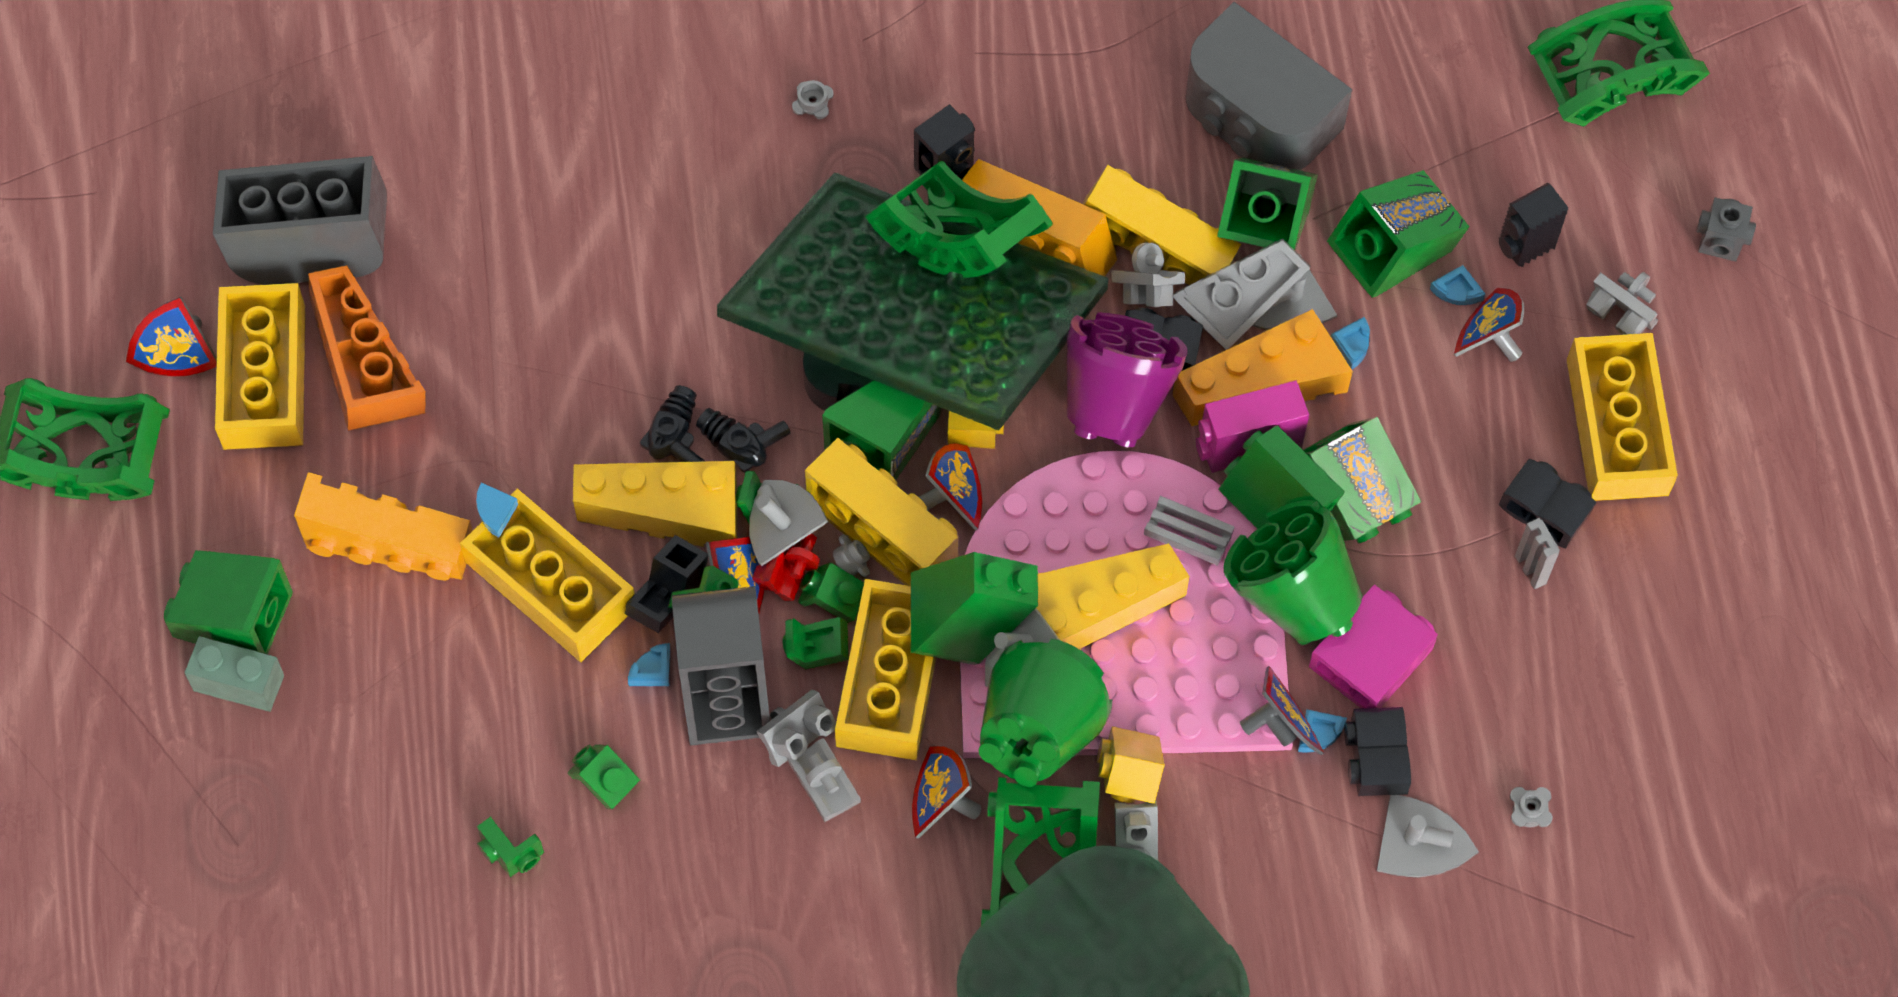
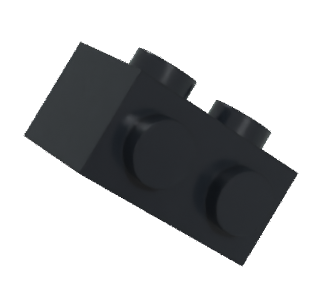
M949 104L914 129V169L920 176L938 162L944 161L955 175L961 180L973 166L975 151V127L969 117L964 113L959 114Z

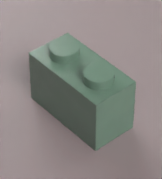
M200 636L185 670V675L194 692L271 712L284 678V673L277 657Z

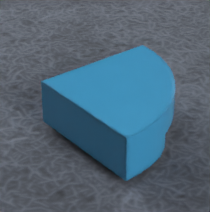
M1464 265L1433 281L1430 286V290L1437 297L1451 304H1476L1483 301L1485 297V292Z
M1365 317L1331 334L1332 340L1351 369H1354L1363 361L1368 351L1370 328Z
M481 482L476 498L479 516L487 530L493 535L500 537L519 505L518 500Z
M670 643L653 646L636 663L634 662L628 675L629 686L670 685Z
M1308 709L1305 713V717L1322 749L1329 747L1340 737L1347 720L1346 717ZM1300 740L1298 752H1315Z

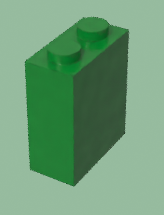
M1278 425L1264 434L1260 430L1255 432L1244 443L1245 454L1238 456L1228 465L1224 471L1227 478L1218 489L1257 529L1268 522L1265 516L1267 513L1286 504L1302 500H1315L1320 507L1326 508L1331 512L1345 494V491Z

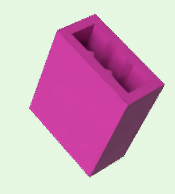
M1297 380L1205 404L1203 419L1198 421L1200 437L1196 438V448L1201 461L1207 460L1211 473L1225 470L1238 456H1243L1246 452L1243 445L1255 432L1260 430L1264 434L1276 425L1302 449L1309 412Z
M1374 584L1363 596L1357 612L1351 618L1353 621L1351 629L1339 637H1334L1332 634L1327 636L1313 651L1309 668L1360 708H1381L1433 650L1438 636L1427 619L1420 615L1414 616L1402 606V602L1395 594L1388 590L1382 591Z

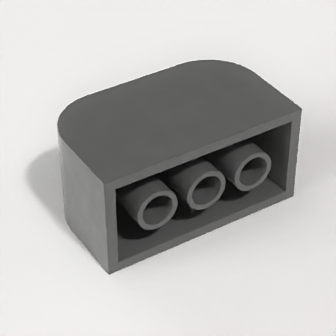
M1233 2L1197 37L1192 46L1185 99L1189 111L1202 124L1203 128L1209 134L1222 138L1238 156L1301 170L1309 165L1344 129L1352 89L1236 2Z
M373 156L219 170L213 236L229 268L236 275L250 282L265 285L309 282L308 273L345 265L348 266L354 277H361L377 270L383 262L387 189Z
M756 587L672 595L678 669L690 746L759 738L756 731L770 721Z

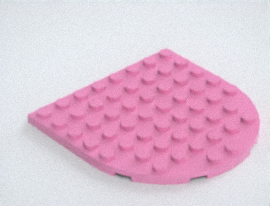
M1102 451L1071 456L1053 462L1029 474L1006 491L987 511L968 544L965 555L977 552L1037 565L1038 574L1164 545L1165 543L1144 535V529L1150 521L1151 514L1156 508L1160 496L1235 526L1232 537L1218 566L1172 547L1190 576L1185 597L1080 649L1092 658L1104 672L1101 678L1107 688L1109 699L1113 701L1110 716L1100 734L1075 756L1097 755L1101 739L1109 738L1112 726L1159 736L1162 753L1277 751L1292 749L1293 742L1284 747L1267 724L1250 735H1247L1240 725L1241 720L1268 703L1262 694L1265 671L1268 666L1271 667L1289 692L1284 630L1237 594L1224 575V561L1234 542L1240 535H1245L1248 538L1257 528L1218 490L1221 485L1201 472L1177 461L1153 454L1133 451ZM1158 523L1157 525L1160 528L1168 530L1172 533H1175L1179 536L1187 538L1191 541L1199 543L1213 550H1216L1217 548L1216 546L1209 544L1205 541H1202L1200 539L1191 538L1187 535H1184L1181 533V531L1173 529L1162 523ZM986 658L976 665L960 662L963 758H981L978 749L981 745L980 733L988 689L985 686Z

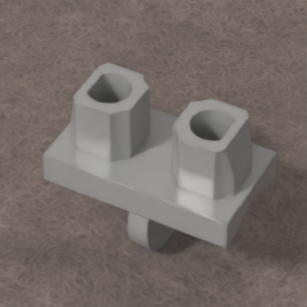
M1149 242L1139 244L1133 252L1132 265L1135 271L1111 270L1112 282L1123 283L1124 304H1146V306L1152 307L1173 306V285L1185 284V272L1161 270L1164 263L1163 252L1157 244Z
M1601 272L1593 281L1595 290L1586 304L1587 309L1601 319L1606 317L1614 305L1624 310L1626 313L1615 326L1616 330L1622 335L1641 334L1646 327L1652 330L1658 323V319H1656L1658 314L1637 299L1639 296L1647 303H1651L1656 296L1654 292L1646 287L1650 276L1645 272H1642L1636 279L1626 272L1619 277L1618 282L1627 287V291Z
M810 690L787 709L777 707L770 713L771 721L756 732L768 750L771 764L780 767L788 758L797 760L805 754L808 744L817 737H827L835 731L836 721L831 710L825 707L820 693Z
M824 738L807 748L806 753L797 760L788 758V763L824 822L861 803L860 796Z
M1155 801V804L1149 802L1143 804L1115 803L1116 875H1126L1128 879H1149L1152 877V873H1158L1157 801Z

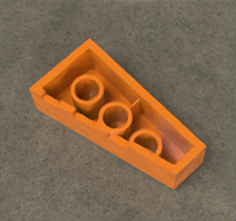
M345 265L308 273L310 301L348 431L425 414V389L420 381L415 379L409 369L408 362L395 347L389 337L387 328L375 315L370 301L348 266Z

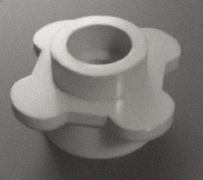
M815 80L801 82L797 86V100L792 103L793 112L797 115H803L804 113L814 115L817 119L827 117L829 114L827 105L834 96L832 88ZM816 99V102L812 103L809 100Z
M845 534L839 536L841 546L833 551V557L838 567L853 576L858 572L863 577L868 576L870 571L866 562L870 559L866 547L858 540L851 542Z
M1516 787L1511 791L1510 799L1514 802L1511 820L1516 826L1536 827L1539 825L1540 827H1547L1550 825L1553 816L1548 808V802L1551 800V793L1548 789L1539 787L1537 790H1525L1522 787ZM1533 804L1535 809L1529 810L1527 805Z

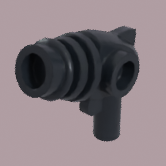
M677 385L669 393V398L660 406V411L655 414L649 431L640 441V446L648 450L649 454L656 460L665 459L672 455L680 462H705L703 458L690 449L694 443V436L688 433L697 395L690 388Z
M711 408L706 409L696 422V427L701 430L702 435H706L711 444L717 447V450L722 455L735 461V464L744 473L753 467L765 464L767 459L765 448L791 434L784 420L764 431L758 423H753L747 427L740 422L736 423L734 418L721 415L720 411H714Z

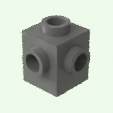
M1715 197L1710 210H1702L1696 232L1701 233L1702 237L1698 252L1736 262L1743 245L1750 246L1754 236L1756 223L1750 222L1753 207L1744 205L1734 199Z

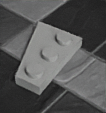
M1282 238L1174 292L1173 298L1227 350L1311 266Z

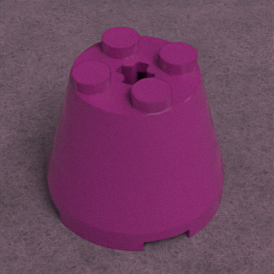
M1097 312L1095 320H1084L1083 317L1078 315L1073 317L1067 335V417L1075 425L1074 433L1086 439H1096L1097 436L1112 439L1114 443L1123 447H1134L1137 439L1141 438L1146 432L1182 371L1188 352L1186 345L1178 337H1171L1169 341L1153 330V324L1128 316Z

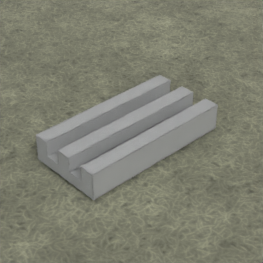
M1160 496L1157 506L1151 514L1150 521L1144 529V535L1165 544L1169 543L1174 548L1218 566L1232 537L1235 526ZM1158 523H1162L1173 529L1181 531V533L1184 535H1187L1191 538L1200 539L1202 541H1205L1209 544L1216 546L1217 548L1216 550H1213L1199 543L1191 541L1187 538L1179 536L1175 533H1172L1168 530L1160 528L1157 525Z
M1540 518L1527 523L1515 554L1518 563L1526 560L1522 570L1526 576L1533 574L1530 582L1533 589L1547 584L1560 551L1543 520Z

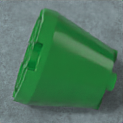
M1315 500L1292 502L1267 513L1265 516L1268 522L1259 527L1248 538L1245 535L1238 537L1228 551L1224 561L1225 577L1237 594L1294 637L1298 644L1306 645L1331 634L1334 637H1339L1351 629L1353 625L1351 618L1357 612L1363 595L1360 591L1338 522L1329 510L1320 507Z
M1051 638L1049 643H1023L1020 640L1010 645L1000 655L990 674L980 733L981 745L978 749L981 759L1025 787H1032L1038 781L1050 777L1093 741L1104 728L1110 716L1113 701L1109 699L1107 688L1101 678L1104 672L1086 653L1060 640Z

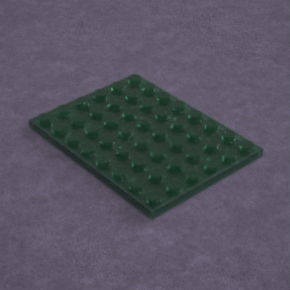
M834 172L717 304V317L999 431L1067 343V335L1072 318L1078 315L1085 320L1108 290L1109 278L1016 243L1003 254L1007 261L988 274L963 278V275L960 273L949 272L947 275H942L919 266V258L913 256L908 251L904 250L899 253L865 218L867 214L893 195ZM903 199L900 201L904 206L912 205L908 200ZM941 222L943 232L948 234L968 235L981 230L967 223Z

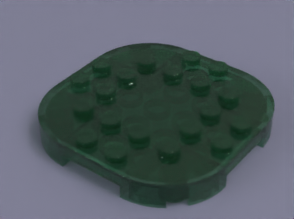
M1105 845L1085 848L1066 856L989 918L975 932L965 947L956 976V997H1249L1250 988L1245 968L1235 949L1224 940L1174 879L1175 876L1163 864L1153 857L1132 848Z

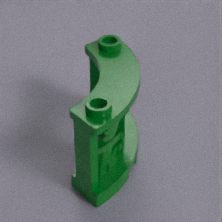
M1628 0L1607 5L1580 15L1557 28L1550 27L1543 30L1537 36V40L1528 46L1529 52L1534 55L1559 104L1557 109L1564 121L1584 127L1602 114L1627 103L1625 96L1643 91L1645 97L1658 94H1676L1681 96L1710 74L1704 61L1693 58L1669 13L1673 10L1670 1ZM1608 34L1626 37L1643 46L1636 55L1633 68L1626 70L1618 63L1610 60L1593 61L1599 45ZM1569 48L1572 50V53L1562 56L1560 63L1564 66H1574L1577 64L1578 66L1558 73L1552 58ZM1652 55L1650 59L1652 63L1647 64L1644 59ZM1601 72L1611 75V77L1602 81L1599 80ZM1576 80V95L1571 98L1565 83Z
M944 161L938 162L865 216L878 234L899 253L906 250L919 258V266L942 275H947L949 272L960 273L963 275V278L978 277L999 268L1007 261L1003 256L1007 250L1024 237L1039 234L1053 225L1043 207L1032 194L1015 199H1000L988 196L963 182ZM922 185L928 191V205L924 203L916 192V189ZM909 195L912 205L904 206L900 201ZM941 222L967 223L980 231L968 235L948 234L943 232Z
M25 378L5 387L4 395L6 397L0 416V480L31 490L32 483L56 488L54 496L89 500L90 493L109 494L108 498L110 501L130 500L152 494L155 480L149 478V473L162 419L168 418L170 409L158 403L156 398L143 393L118 398L83 396L48 387L42 381L33 378ZM21 403L43 410L40 415H33L26 409L29 422L36 428L33 431L17 422ZM127 423H139L138 429L136 424L130 428H126ZM87 424L103 438L108 447L90 454L82 461L79 468L69 467L63 450L51 439L75 427ZM15 431L23 439L11 450L9 448ZM40 448L47 450L56 457L54 463L41 461V459L47 457V454ZM132 453V454H131V458H130V462H129V459H128V455H127V454ZM101 461H104L107 466L106 468H94Z
M998 777L997 792L989 791L987 814L988 817H995L990 909H982L981 934L988 935V950L1012 948L1070 952L1072 957L1089 958L1094 883L1086 881H1094L1100 782L1083 781V788L1049 785L1025 787L1018 783H1007V777ZM1009 805L1041 807L1043 818L1035 822L1033 812L1023 807L1026 815L1025 818L1015 820L1010 815ZM1050 808H1061L1066 810L1058 811L1051 814ZM1061 826V837L1066 832L1073 833L1076 838L1074 843L1069 846L1062 845L1057 839L1054 828ZM1006 827L1009 831L1018 835L1004 851ZM1046 833L1052 849L1062 858L1078 862V870L1065 871L1055 876L1048 883L1043 897H1041L1025 880L1015 861L1029 844ZM1003 871L1014 892L1007 893L1001 898ZM1059 886L1069 887L1072 892L1070 900L1063 901L1058 895L1056 907L1050 903L1054 891ZM1011 907L1019 911L1020 917L1016 924L1026 920L1030 909L1037 914L1033 931L1003 930L1002 921L1005 911ZM1044 920L1062 930L1073 933V935L1040 932Z

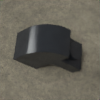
M807 336L803 356L805 390L811 401L825 411L830 406L880 377V374L845 369L847 360L846 341Z
M674 535L653 558L649 580L627 602L624 614L659 634L673 618V609L669 608L672 592L700 587L704 568L708 562V553Z

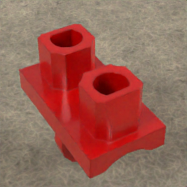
M811 533L762 567L757 565L752 577L753 581L764 590L773 591L784 601H794L804 572L813 569L817 570L820 564V558L812 552L817 537Z

